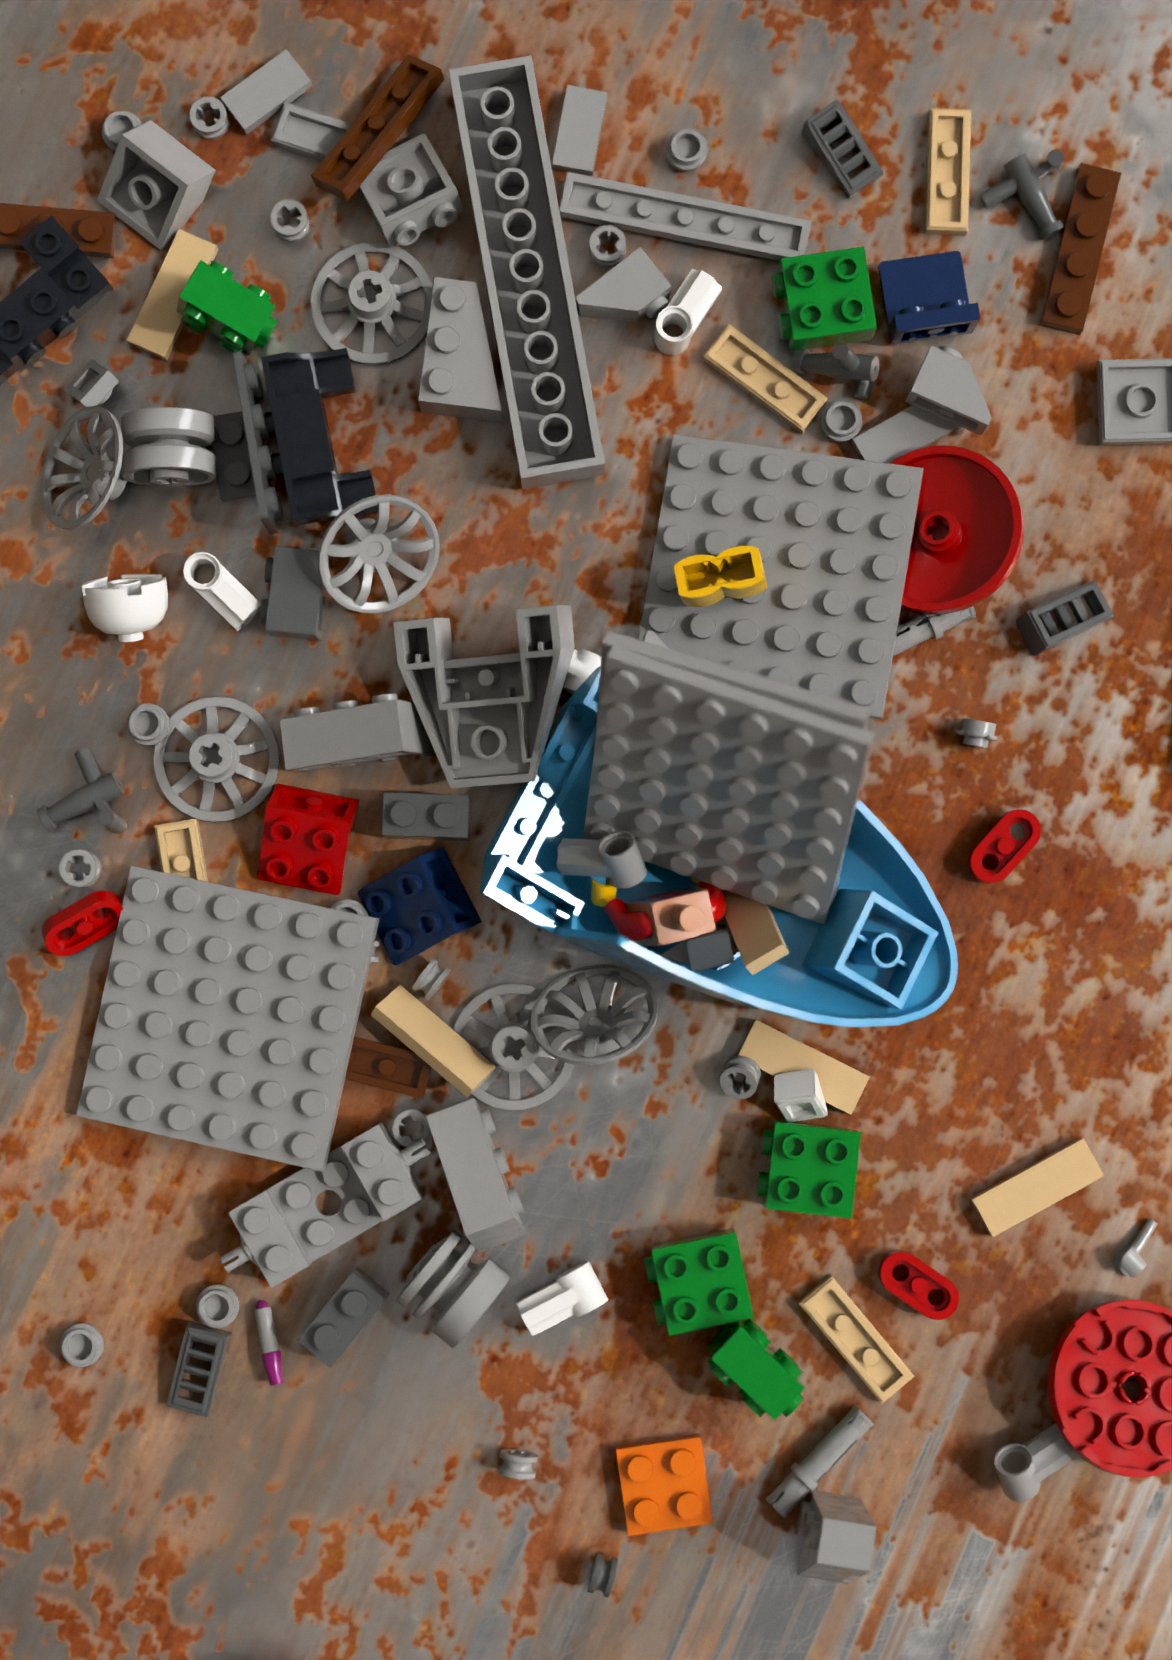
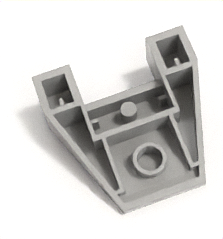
M571 605L516 609L520 653L454 659L450 618H428L393 622L398 667L451 789L535 781L575 649Z

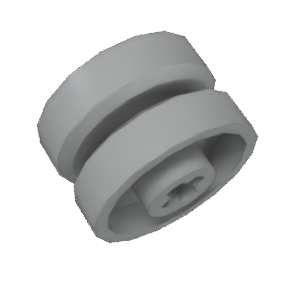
M154 407L133 410L121 417L123 441L132 447L123 453L122 477L126 481L148 486L185 487L202 485L216 479V456L213 452L206 449V447L216 441V425L213 415L189 408Z

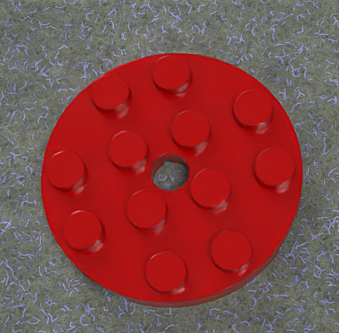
M1115 1300L1088 1309L1066 1328L1058 1340L1051 1357L1048 1371V1398L1055 1423L1069 1446L1082 1459L1102 1471L1119 1476L1141 1478L1160 1475L1172 1470V1311L1155 1303L1142 1300ZM1131 1375L1136 1377L1140 1383V1393L1134 1400H1130L1126 1396L1124 1388H1121V1384H1124L1125 1380Z

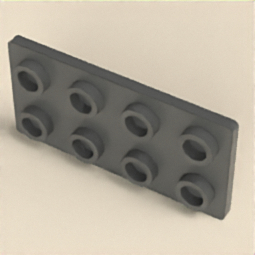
M242 351L233 352L242 411L213 416L216 425V441L212 443V449L216 456V473L220 498L224 502L256 496L260 520L270 535L279 533L277 522L284 521L280 496H276L275 488L271 487L270 482L277 480L272 455L269 454L268 446L264 445V440H268L270 437L261 404L257 403L258 399H264L260 374H256L254 363H247Z

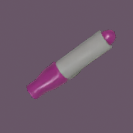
M260 1300L256 1304L254 1313L262 1350L261 1357L269 1378V1384L272 1386L284 1383L282 1357L278 1347L271 1307H268L266 1301Z

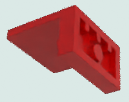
M277 783L266 805L258 879L339 895L343 883L349 834L358 814L359 799Z

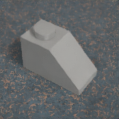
M639 247L575 297L577 312L579 316L634 323H638L646 316L653 319L668 306L672 285L643 249Z
M931 345L905 402L981 436L988 427L992 417L970 362L963 360L962 355L952 348L940 346L938 349Z

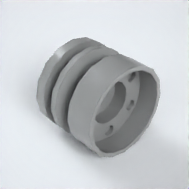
M455 1230L437 1244H433L407 1275L403 1289L396 1299L401 1306L405 1307L417 1293L424 1299L412 1314L416 1318L424 1315L432 1307L436 1308L439 1314L430 1330L451 1348H454L469 1332L510 1279V1276L490 1259L480 1264L474 1271L467 1267L475 1251V1247L472 1244H469L458 1258L454 1256L451 1251L462 1238Z

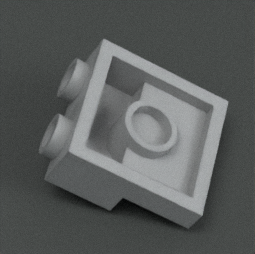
M425 133L387 151L359 186L389 247L398 243L403 246L410 245L419 238L420 232L434 225L447 227L457 219L459 213L464 211L458 191Z

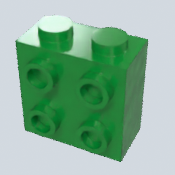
M864 246L781 258L778 273L772 274V286L775 299L782 298L784 314L778 315L779 331L782 340L788 339L790 352L797 349L805 350L873 339L877 330Z
M200 260L179 296L177 312L183 315L181 321L199 333H203L206 329L220 337L218 344L231 353L243 351L251 355L255 346L263 350L278 322L272 318L276 305L269 302L271 296L256 285L249 284L246 288L232 279L234 276L233 272L220 263L211 261L208 265Z
M772 1120L771 1129H764L762 1134L761 1154L768 1155L766 1172L759 1171L756 1197L763 1198L762 1205L766 1209L852 1219L861 1132L854 1129Z
M733 1228L650 1245L652 1256L644 1258L649 1284L658 1283L661 1299L653 1300L658 1326H667L669 1336L754 1318L737 1235Z
M747 1319L744 1323L742 1321L728 1323L706 1345L710 1355L708 1363L711 1365L710 1369L728 1387L735 1382L741 1388L739 1390V1393L743 1396L741 1399L759 1417L765 1412L774 1421L781 1414L785 1417L789 1416L803 1400L800 1393L805 1387L799 1379V1376L803 1373L798 1368L799 1365L782 1348H779L774 1353L768 1347L771 1342L767 1338L768 1335L752 1319Z

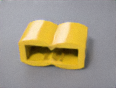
M753 546L732 547L721 552L716 557L705 554L693 555L680 560L674 565L679 596L684 605L690 607L709 606L719 602L725 596L736 599L749 598L763 592L767 588L762 557L759 548Z

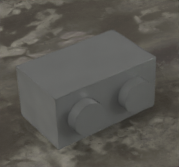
M275 546L274 558L267 557L265 582L271 584L269 599H262L260 624H266L265 630L270 636L320 641L326 588L321 581L318 570L319 551Z
M383 792L382 836L386 839L470 841L471 798L469 795Z
M356 1267L297 1341L331 1368L390 1293L360 1268Z

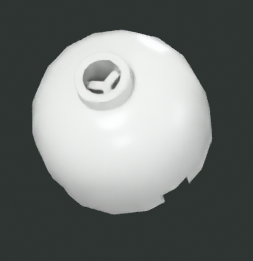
M161 574L121 575V579L109 582L108 577H103L81 584L88 618L102 632L118 634L119 642H133L144 639L143 632L155 628L164 619L168 608L166 577L162 578Z

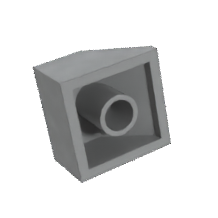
M150 120L122 134L97 201L109 211L115 213L118 218L157 248L163 250L202 204L216 170Z

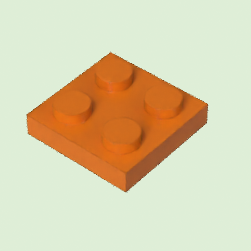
M700 1434L615 1446L628 1536L713 1524Z

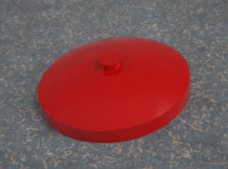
M939 445L920 448L908 452L889 463L923 468V478L901 607L923 614H948L970 608L988 598L1005 582L1012 572L1020 555L1024 538L1022 506L1007 476L998 466L983 455L956 446Z

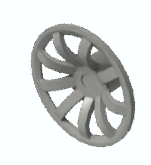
M362 242L337 252L319 271L312 288L311 314L318 333L332 350L347 348L350 360L360 364L377 365L389 363L413 351L426 336L433 287L426 270L407 251L395 245L389 247L387 243ZM365 252L390 254L385 267L380 273L369 270ZM355 255L359 273L350 280L338 273L334 268L344 260ZM400 260L406 263L418 276L411 281L401 284H391L389 281L395 273ZM327 278L340 288L348 291L347 296L334 301H321L322 290ZM423 287L425 297L424 311L410 308L397 301L398 296L410 294ZM349 309L350 313L345 322L336 332L331 334L325 325L322 313H335ZM392 313L420 322L415 333L407 341H405L390 317ZM359 321L364 322L362 353L341 344L357 326ZM381 322L397 348L373 354L375 324Z
M91 406L77 411L60 428L47 453L41 478V499L47 518L59 528L74 530L85 526L100 513L108 500L111 501L118 498L126 486L127 481L122 477V432L119 422L107 409ZM89 419L87 426L89 444L80 432L81 422ZM103 419L108 423L110 429L106 430L98 439L97 429ZM69 434L76 449L83 456L82 459L61 449ZM112 440L115 443V458L109 456L106 451L107 445ZM56 459L77 469L76 473L52 476ZM66 485L74 486L60 494L53 503L51 491L54 488ZM89 498L94 507L88 513L81 516L80 507L85 499ZM74 499L70 504V519L63 518L61 511L64 505Z
M391 494L374 495L348 506L328 526L321 540L318 552V570L327 592L339 604L361 613L386 612L404 605L426 586L438 563L440 544L435 523L428 513L416 502L402 496ZM389 505L399 506L410 511L402 522L395 526L386 527L389 521ZM377 506L376 520L366 518L358 521L354 514L366 508ZM418 520L423 524L428 536L418 541H406L397 538L410 531L417 524ZM346 522L350 527L346 535V545L332 544L337 531ZM428 550L423 570L415 568L397 555L398 552L419 553ZM328 555L335 557L351 556L348 565L340 573L334 576L330 575ZM390 565L415 580L399 595L387 569ZM360 569L359 589L356 596L352 599L338 587L350 581ZM376 572L385 590L387 600L366 602L371 590L373 573Z
M216 696L190 702L177 710L169 718V733L161 743L155 745L153 764L161 791L170 803L181 812L195 819L208 822H225L238 819L252 812L263 803L272 791L277 779L280 755L279 746L272 728L257 710L244 702ZM217 707L230 708L241 712L235 723L224 734L219 733ZM205 708L207 733L199 736L183 719L191 713ZM250 719L260 728L265 737L263 740L245 745H236L234 742ZM174 728L192 743L190 751H165L168 738ZM269 750L267 775L239 763L242 756ZM164 762L190 763L191 769L181 780L171 786L165 773ZM234 773L262 784L257 793L246 803L231 778ZM200 778L203 780V794L198 809L187 804L178 795ZM221 782L235 808L226 811H210L214 798L215 783Z
M614 965L586 966L558 977L540 993L532 1008V1033L538 1045L557 1060L576 1065H598L612 1062L637 1049L649 1037L658 1018V1002L653 988L639 974L627 968ZM608 976L603 986L600 1003L595 1004L587 977ZM621 979L636 986L626 991L612 1006L615 988ZM576 981L585 1007L580 1008L572 999L558 991ZM645 997L648 1013L634 1010L624 1013L634 1000ZM548 1002H554L565 1009L572 1018L557 1014L543 1016V1011ZM633 1022L644 1024L641 1031L631 1041L621 1031L626 1024ZM550 1026H558L569 1031L561 1033L551 1043L546 1038L543 1029ZM578 1040L584 1056L570 1054L562 1051V1049L569 1042Z
M516 983L498 985L474 997L459 1015L454 1031L462 1037L464 1028L467 1026L488 1038L489 1046L477 1048L476 1050L486 1058L491 1057L496 1066L492 1074L472 1093L479 1101L503 1110H525L537 1107L555 1096L570 1078L575 1064L565 1062L560 1075L552 1083L534 1063L537 1056L555 1059L538 1045L532 1029L527 1026L533 1005L543 991L542 989ZM513 993L526 995L517 1022H510L501 995ZM490 999L500 1024L496 1030L471 1017L479 1006ZM554 1002L547 1003L557 1015L570 1017L567 1011ZM558 1026L546 1027L543 1029V1032L547 1034ZM577 1040L569 1042L567 1050L562 1049V1051L577 1055ZM502 1070L509 1072V1100L497 1098L485 1092ZM527 1070L544 1091L534 1097L520 1100V1072Z

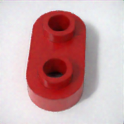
M1023 809L1013 810L1004 814L971 850L968 857V868L972 876L978 881L987 884L1005 879L1040 839L1041 826L1036 816ZM1013 824H1019L1023 828L1024 833L1021 839H1015L1011 836L1010 828ZM985 855L993 856L996 861L995 868L991 871L986 870L982 865V859Z
M96 891L48 918L42 927V936L48 951L57 956H69L115 931L118 927L120 913L123 910L119 897L110 891Z
M897 1250L890 1252L881 1260L878 1269L879 1279L883 1286L898 1298L933 1320L946 1319L955 1312L959 1303L958 1290L946 1277L907 1251ZM898 1264H903L907 1268V1274L902 1279H895L892 1275L893 1268ZM932 1289H940L942 1299L938 1303H930L928 1301L929 1292Z

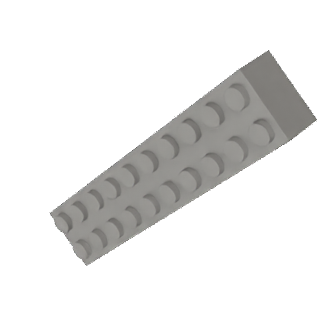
M532 56L449 69L453 102L522 489L604 475L605 462Z

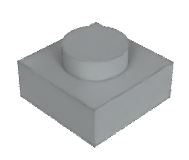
M92 359L64 390L84 407L99 406L108 400L112 394V389L119 380Z

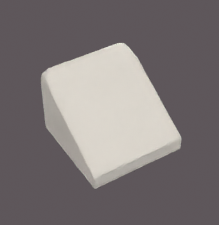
M814 1069L775 1075L774 1102L786 1122L828 1116L822 1089Z

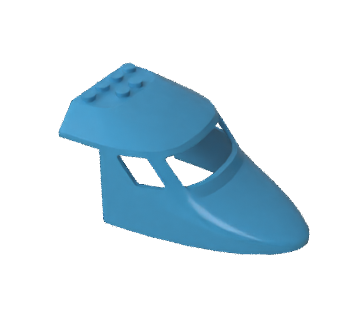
M600 666L593 671L562 706L550 729L535 781L523 782L485 853L480 893L546 932L589 951L665 980L732 1003L779 1016L844 1027L897 1026L926 1017L936 1011L947 1001L954 990L957 980L958 958L950 924L926 877L901 843L859 799L844 853L837 895L831 905L825 924L804 919L796 914L770 906L789 954L758 973L751 975L743 963L739 950L733 953L734 962L731 964L694 972L691 969L690 963L661 956L682 941L661 946H640L620 936L604 912V907L597 906L591 901L592 878H595L599 884L606 885V877L560 874L556 865L558 858L557 847L563 838L583 839L596 739ZM644 862L647 870L646 877L636 886L625 889L617 888L616 898L626 902L694 885L698 886V883L693 882L691 877Z

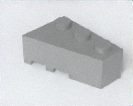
M435 277L418 398L421 413L504 423L477 282Z
M397 694L376 695L371 697L372 704L358 706V701L355 700L333 703L332 711L321 713L318 707L301 708L294 710L295 717L280 719L285 770L309 772L355 766L356 763L382 759V762L395 761L396 756L417 754L422 757L434 756L435 751L415 704L398 700Z
M475 1098L427 1115L426 1118L465 1235L477 1252L481 1253L526 1236L519 1213L524 1211L516 1187L509 1189L504 1173L510 1172L508 1162L502 1147L495 1149L490 1134L496 1132V1128L489 1109L481 1110Z
M811 1490L808 1502L802 1501L799 1509L798 1528H802L803 1539L797 1576L849 1584L850 1580H856L857 1576L862 1577L870 1572L877 1526L861 1498L821 1491L814 1493Z

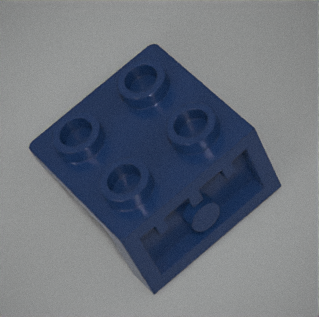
M959 251L884 261L879 264L878 271L890 345L973 333L981 320L978 303L969 304L962 257Z
M444 847L410 860L358 891V896L368 915L380 918L377 934L395 966L402 964L443 940L482 922Z

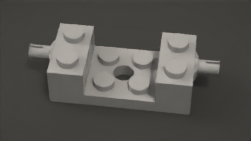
M381 1122L331 1151L325 1171L302 1168L234 1208L228 1213L240 1233L242 1245L220 1256L222 1264L236 1256L239 1257L224 1268L230 1273L233 1269L251 1259L260 1268L272 1288L376 1224L388 1220L422 1200L425 1195L409 1166L427 1155H431L429 1147L415 1155L412 1154L425 1146L426 1142L421 1138L400 1151L384 1123ZM332 1190L339 1195L341 1207L337 1213L325 1214L319 1209L317 1200L321 1192Z

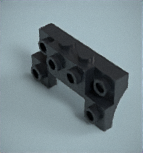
M52 215L20 241L23 248L41 268L0 302V385L24 365L31 366L39 361L45 354V347L56 338L63 339L72 333L78 325L77 320L114 290L108 280L87 258L80 247Z
M347 348L314 353L285 352L261 357L271 407L270 412L264 413L269 437L277 438L279 452L272 453L273 464L277 478L284 477L294 525L300 526L335 519L338 514L353 503L376 495L371 470L338 474L324 398L356 392ZM377 506L366 508L354 514V516L359 518L377 514Z

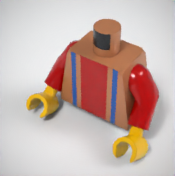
M606 877V885L599 884L595 878H592V903L604 907V912L620 936L640 946H661L715 932V922L723 918L727 910V903L722 889L691 878V880L698 883V886L694 885L626 902L616 898L617 888L610 883L609 877Z

